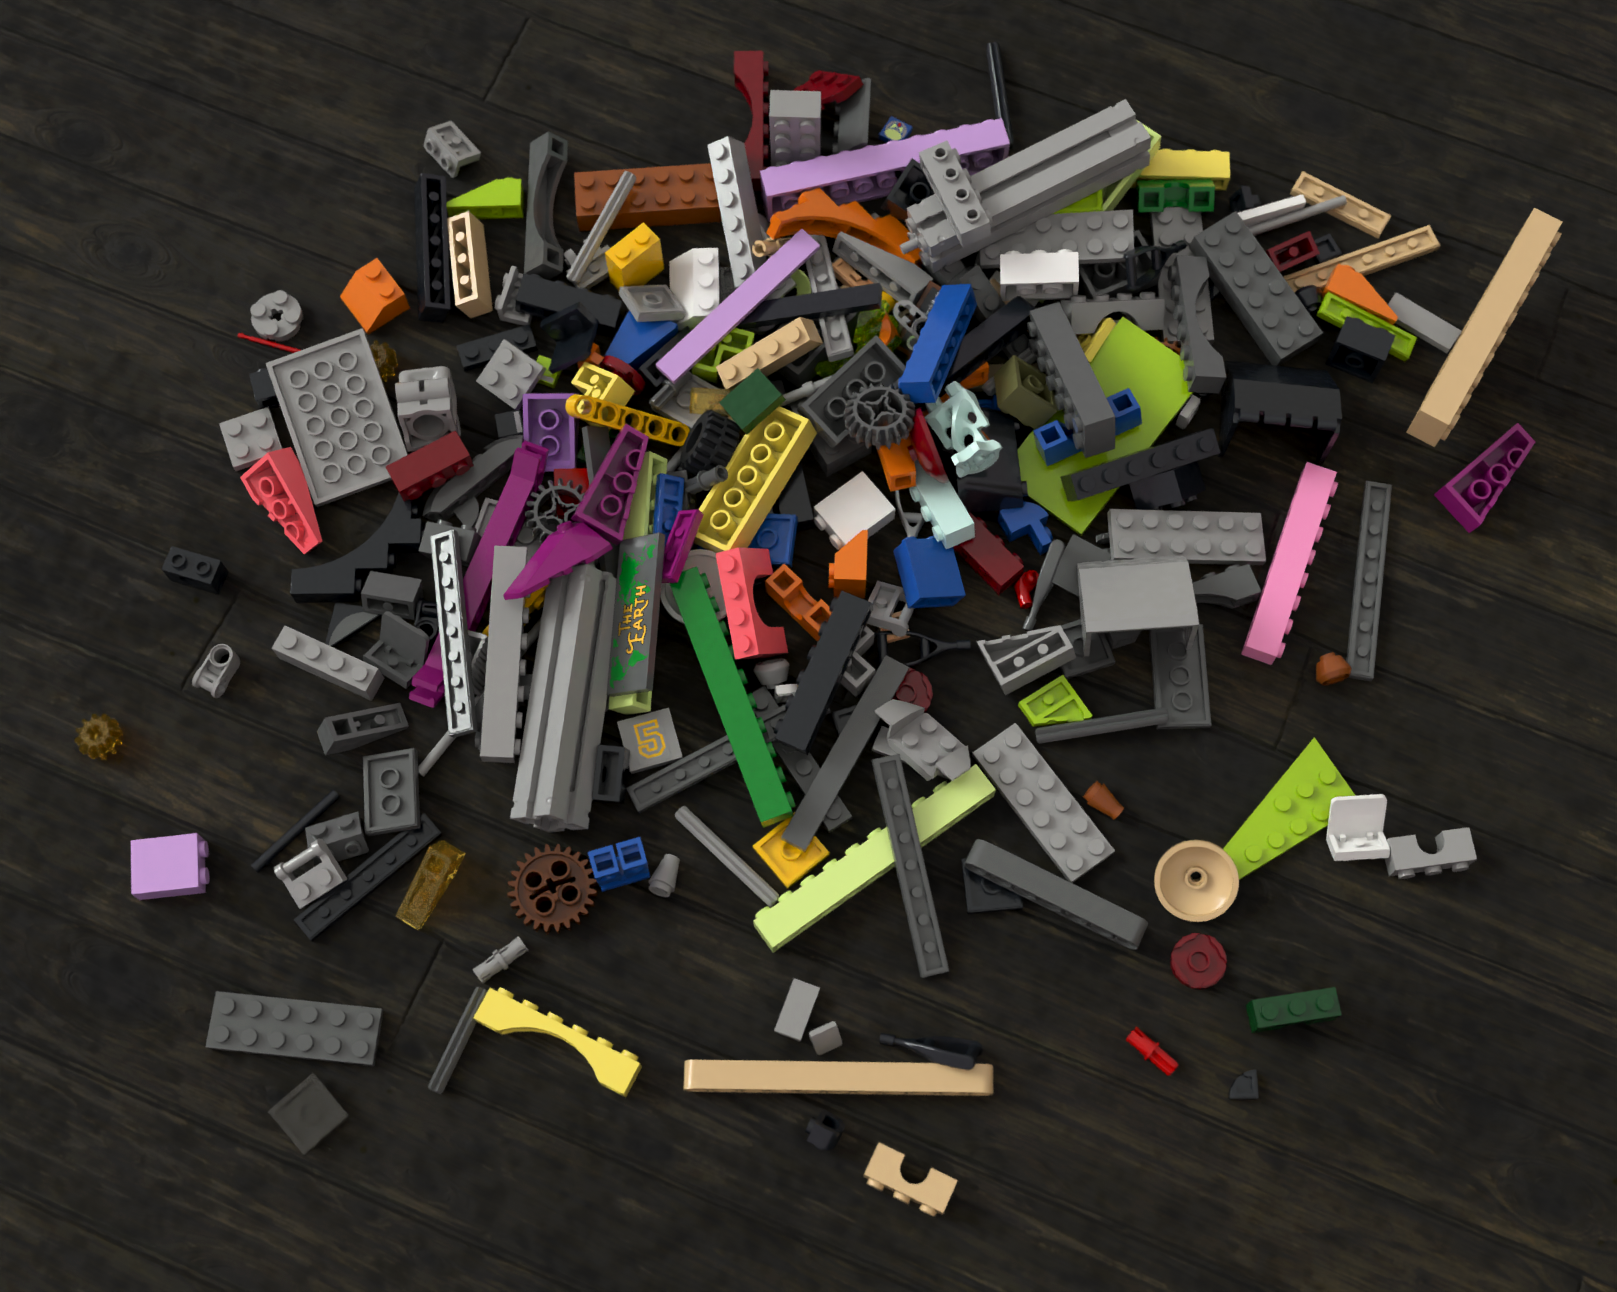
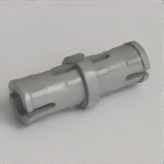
M518 936L499 951L497 949L493 951L492 956L472 970L483 984L502 969H508L510 963L529 950Z

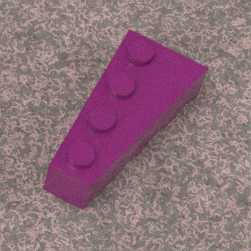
M1519 423L1515 424L1437 491L1434 496L1468 533L1472 532L1482 524L1486 518L1485 516L1494 506L1498 496L1511 480L1510 478L1516 469L1519 468L1535 444V441Z
M628 424L623 426L571 518L576 523L584 522L601 537L615 545H618L623 540L638 475L649 440L647 435Z

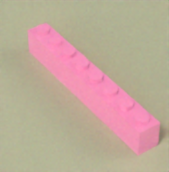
M1309 462L1305 464L1241 655L1272 665L1276 657L1281 658L1286 643L1282 642L1284 634H1289L1293 624V620L1289 619L1291 611L1296 612L1301 596L1297 595L1299 587L1304 588L1309 573L1304 571L1306 565H1311L1316 550H1313L1312 547L1314 541L1319 542L1323 532V527L1319 525L1321 519L1326 520L1331 505L1327 504L1329 496H1334L1338 486V482L1334 481L1336 471Z

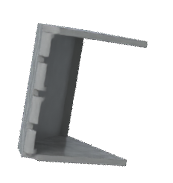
M1185 556L1077 563L1084 657L1090 654L1092 633L1184 627L1186 650L1192 649L1199 626V619L1189 563Z

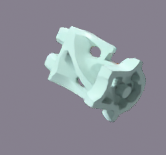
M953 381L945 388L950 399L943 403L940 397H938L936 403H925L929 414L924 418L935 431L947 450L954 448L958 452L951 459L954 465L957 466V475L962 478L968 474L981 472L993 465L999 458V452L1003 447L999 442L990 440L981 430L990 424L981 410L975 394L965 389L960 383ZM970 412L976 415V423L968 418ZM948 428H951V438L947 435ZM967 435H972L973 443L966 447L964 439Z

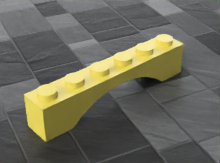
M499 987L498 991L489 988L474 1016V1019L479 1024L501 1035L532 1031L562 1039L576 1048L588 1060L602 1086L627 1097L642 1068L641 1064L637 1062L638 1057L626 1050H623L622 1053L613 1050V1044L603 1038L598 1037L597 1041L587 1037L588 1031L577 1025H573L572 1028L563 1025V1019L549 1012L545 1016L537 1012L539 1007L527 1000H524L522 1004L513 1000L514 994Z

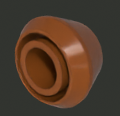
M1334 652L1321 656L1319 658L1320 662L1316 664V681L1322 685L1340 682L1348 678L1352 671L1351 666L1341 655L1336 656Z

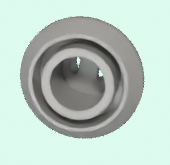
M783 658L771 659L757 663L753 671L761 685H767V689H775V686L783 685L782 682L787 680L790 665Z

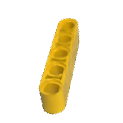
M572 395L567 399L565 405L567 413L573 418L619 431L625 425L626 416L630 414L632 417L631 427L647 435L650 440L667 445L683 446L690 432L687 425L587 395ZM580 400L585 405L582 413H579L577 410V404ZM604 407L608 409V417L605 420L601 417V411ZM651 421L655 423V430L652 434L648 429ZM674 428H677L678 437L673 440L672 431Z

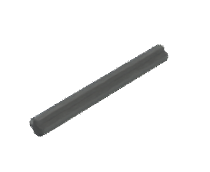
M1157 708L1040 727L1035 730V735L1038 743L1053 742L1164 724L1169 721V715L1166 708Z

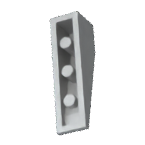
M840 232L837 235L832 251L873 283H880L882 290L898 302L909 300L916 305L929 281L933 282L934 278L914 263L846 233Z

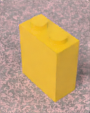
M644 222L605 252L610 283L618 291H620L622 286H643L664 270L660 239Z

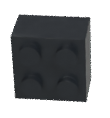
M1347 316L1335 339L1325 365L1373 383L1387 358L1396 335L1389 333L1384 328L1368 325L1361 319Z

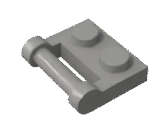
M877 581L868 599L872 603L873 611L867 624L891 630L894 635L903 637L908 631V622L915 608H908L902 587ZM899 600L904 601L906 604L899 619L893 618L892 615Z
M320 838L312 842L311 847L288 862H281L274 867L276 876L284 882L299 909L307 906L347 880L328 846ZM314 857H320L322 861L320 864L300 877L295 878L292 871Z

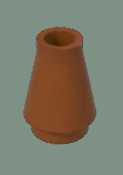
M1098 781L1094 782L1083 795V798L1087 800L1086 804L1110 816L1113 820L1124 809L1104 783L1101 785Z

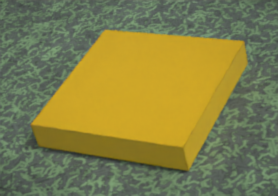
M792 817L785 819L753 845V849L787 889L830 855V852L816 836H814L806 852L781 840V836Z

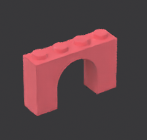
M739 547L715 553L735 660L768 658L788 653L784 627H769L765 625L759 617L754 604L753 584L755 579L773 574L769 549Z

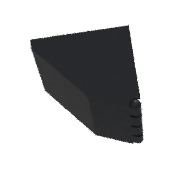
M1225 360L1226 379L1222 386L1219 449L1221 453L1218 454V457H1224L1238 421L1258 423L1259 415H1264L1263 423L1285 426L1286 417H1289L1290 427L1312 428L1313 420H1317L1316 465L1322 467L1340 434V424L1342 421L1340 389L1330 374L1325 370Z

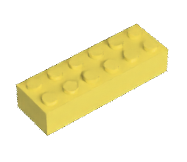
M779 406L752 431L744 435L731 460L725 467L728 472V479L713 485L699 508L704 515L693 541L696 545L716 553L739 547L748 548L817 434L809 419Z

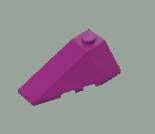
M566 521L556 527L557 531L546 538L503 594L504 599H519L550 584V579L573 572L571 567L583 562L589 564L613 549L611 544L584 522L572 524L571 521Z

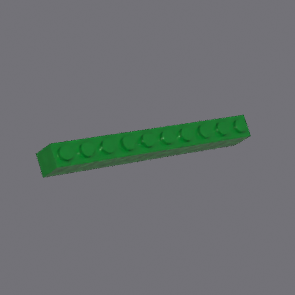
M697 566L685 570L681 573L678 583L669 584L760 822L764 828L793 817L791 808L796 807L791 792L785 793L781 784L786 782L781 766L775 768L772 758L777 757L771 741L765 743L762 734L766 733L767 730L762 717L756 718L753 709L757 708L752 692L746 694L743 685L747 684L748 681L743 669L737 670L733 645H727L725 636H728L729 633L724 620L718 622L715 613L720 610L715 597L709 598L706 589L711 588L705 573L700 574Z

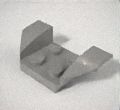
M892 699L874 711L890 725L887 734L889 747L896 754H900V757L927 781L933 779L941 772L954 781L970 770L968 745H963L928 713H924V707Z

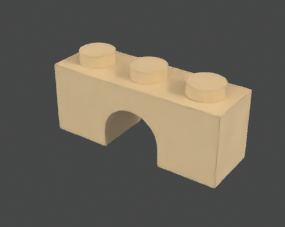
M878 1143L864 1173V1177L868 1179L867 1184L880 1191H883L885 1187L895 1192L893 1197L906 1204H909L910 1200L920 1204L919 1210L933 1217H935L936 1213L942 1215L958 1180L931 1168L927 1178L922 1183L910 1184L902 1178L900 1173V1166L905 1155Z

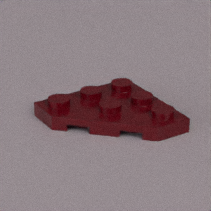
M819 70L811 74L810 80L804 85L796 87L793 91H821V110H823L825 103H831L835 100L837 103L842 102L864 84L859 76Z

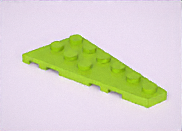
M1315 737L1223 848L1234 861L1239 880L1328 826L1331 800L1334 797L1356 796Z

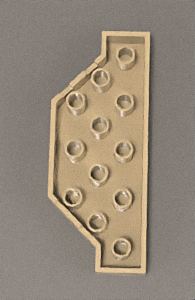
M1536 208L1532 210L1432 383L1406 433L1433 447L1436 446L1440 439L1446 440L1450 431L1457 423L1460 413L1470 400L1474 388L1480 382L1484 370L1495 355L1494 352L1504 339L1508 327L1514 321L1518 309L1522 306L1529 294L1530 288L1538 278L1541 268L1548 260L1551 250L1558 242L1562 234L1558 232L1562 221Z

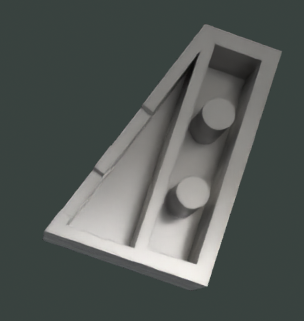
M1061 625L1027 631V634L1017 636H1002L1001 639L991 641H977L981 653L1005 695L1076 658L1074 648Z

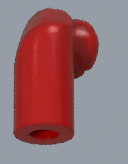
M1028 570L1023 573L1014 586L1021 609H1027L1033 605L1030 592L1037 584L1039 576L1035 570Z

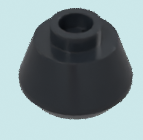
M1308 285L1295 291L1294 293L1311 317L1317 315L1323 301L1321 288L1315 285Z

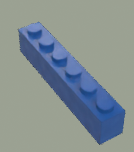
M971 284L942 285L938 296L935 297L932 310L928 313L927 321L921 329L920 337L914 345L912 355L906 362L904 373L898 381V388H901L903 394H909L911 402L936 403L977 306Z

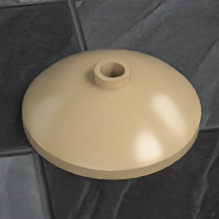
M1189 840L1176 844L1165 852L1157 864L1154 883L1160 902L1171 914L1183 920L1202 922L1220 916L1232 905L1239 888V876L1234 861L1224 849L1208 841ZM1193 872H1199L1201 874V877L1199 879H1193L1191 877V874Z

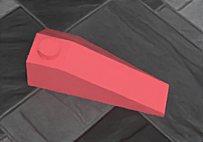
M291 447L268 452L240 478L252 500L257 505H263L269 511L268 517L273 522L278 521L284 527L285 535L304 555L308 554L322 542L301 464Z

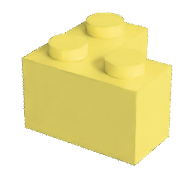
M585 361L571 382L584 395L626 406L635 392L618 375ZM582 400L577 406L579 413H582L585 408ZM606 407L601 411L603 420L608 417V409ZM587 422L590 426L605 427L591 422Z

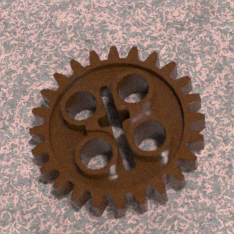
M546 844L545 852L542 853L535 847V856L532 857L525 853L527 862L517 861L516 863L520 871H511L516 881H509L508 885L515 890L507 894L509 898L516 900L510 906L512 909L520 908L516 913L517 918L520 919L526 916L523 923L525 926H529L534 922L533 929L536 932L541 926H544L546 934H549L551 927H555L557 933L560 934L561 926L563 925L570 931V922L574 920L580 925L579 916L581 914L589 916L588 911L585 909L586 906H595V903L590 899V897L598 896L597 891L591 889V887L598 885L596 879H589L594 875L593 870L586 869L590 864L588 859L579 862L582 857L579 851L572 856L570 846L562 852L560 844L556 845L554 851H551L549 845ZM563 865L568 868L565 875L560 877L554 875L556 867ZM538 876L542 878L541 884L538 887L532 888L528 886V882L532 877ZM571 878H576L575 882L567 883ZM551 884L556 886L557 892L554 894L549 891ZM569 890L578 892L577 898L573 901L564 900V895ZM532 895H538L535 899H530ZM550 901L552 908L548 912L538 911L539 905L542 902Z

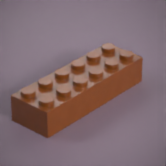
M711 163L574 173L576 217L579 231H591L625 171L633 173L636 176V181L609 229L636 228L643 222L648 227L722 222Z

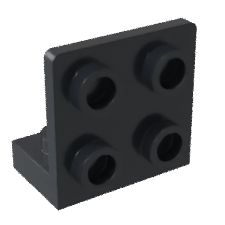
M580 302L542 319L540 327L557 343L549 366V371L552 374L560 370H566L569 366L579 361H585L591 354L599 320Z

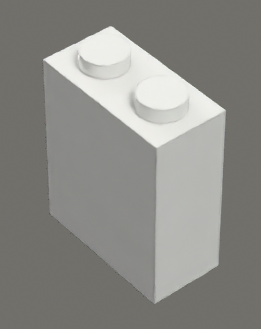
M863 471L814 506V523L821 531L825 530L830 535L829 540L837 550L845 546L862 530H868L869 538L895 518V508Z

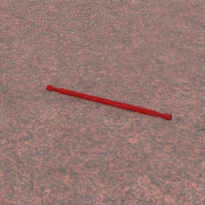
M238 333V338H245L292 353L301 351L300 349Z

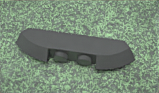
M507 436L484 447L486 452L478 454L472 459L474 466L466 473L451 477V480L446 481L443 485L436 487L432 491L425 504L423 517L435 522L438 520L447 521L454 515V509L475 496L476 498L510 471L515 450L518 447H522L524 436Z

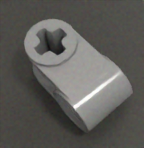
M218 644L214 646L202 666L195 673L192 685L211 692L214 698H219L225 692L229 681L239 668V656L228 645ZM229 654L228 661L220 664L221 658Z

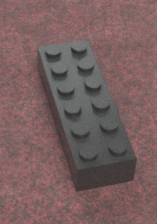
M1236 211L1194 236L1189 249L1194 256L1206 257L1210 279L1271 365H1282L1318 341L1323 332Z
M1060 302L1031 310L1030 322L1027 323L1031 339H1028V345L1031 353H1036L1038 357L1037 364L1040 372H1045L1046 374L1045 379L1049 391H1054L1055 393L1054 398L1058 410H1063L1065 414L1063 417L1066 428L1068 430L1072 429L1074 433L1073 441L1077 450H1082L1085 458L1115 449V415Z

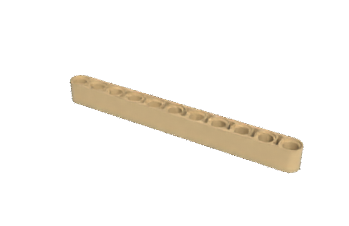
M684 1061V1091L989 1096L994 1094L993 1065L975 1064L973 1069L964 1070L937 1063Z

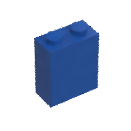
M912 536L903 539L902 543L893 550L908 608L954 606L966 596L953 547L946 549L942 541L938 542L934 536L926 539H917V537Z

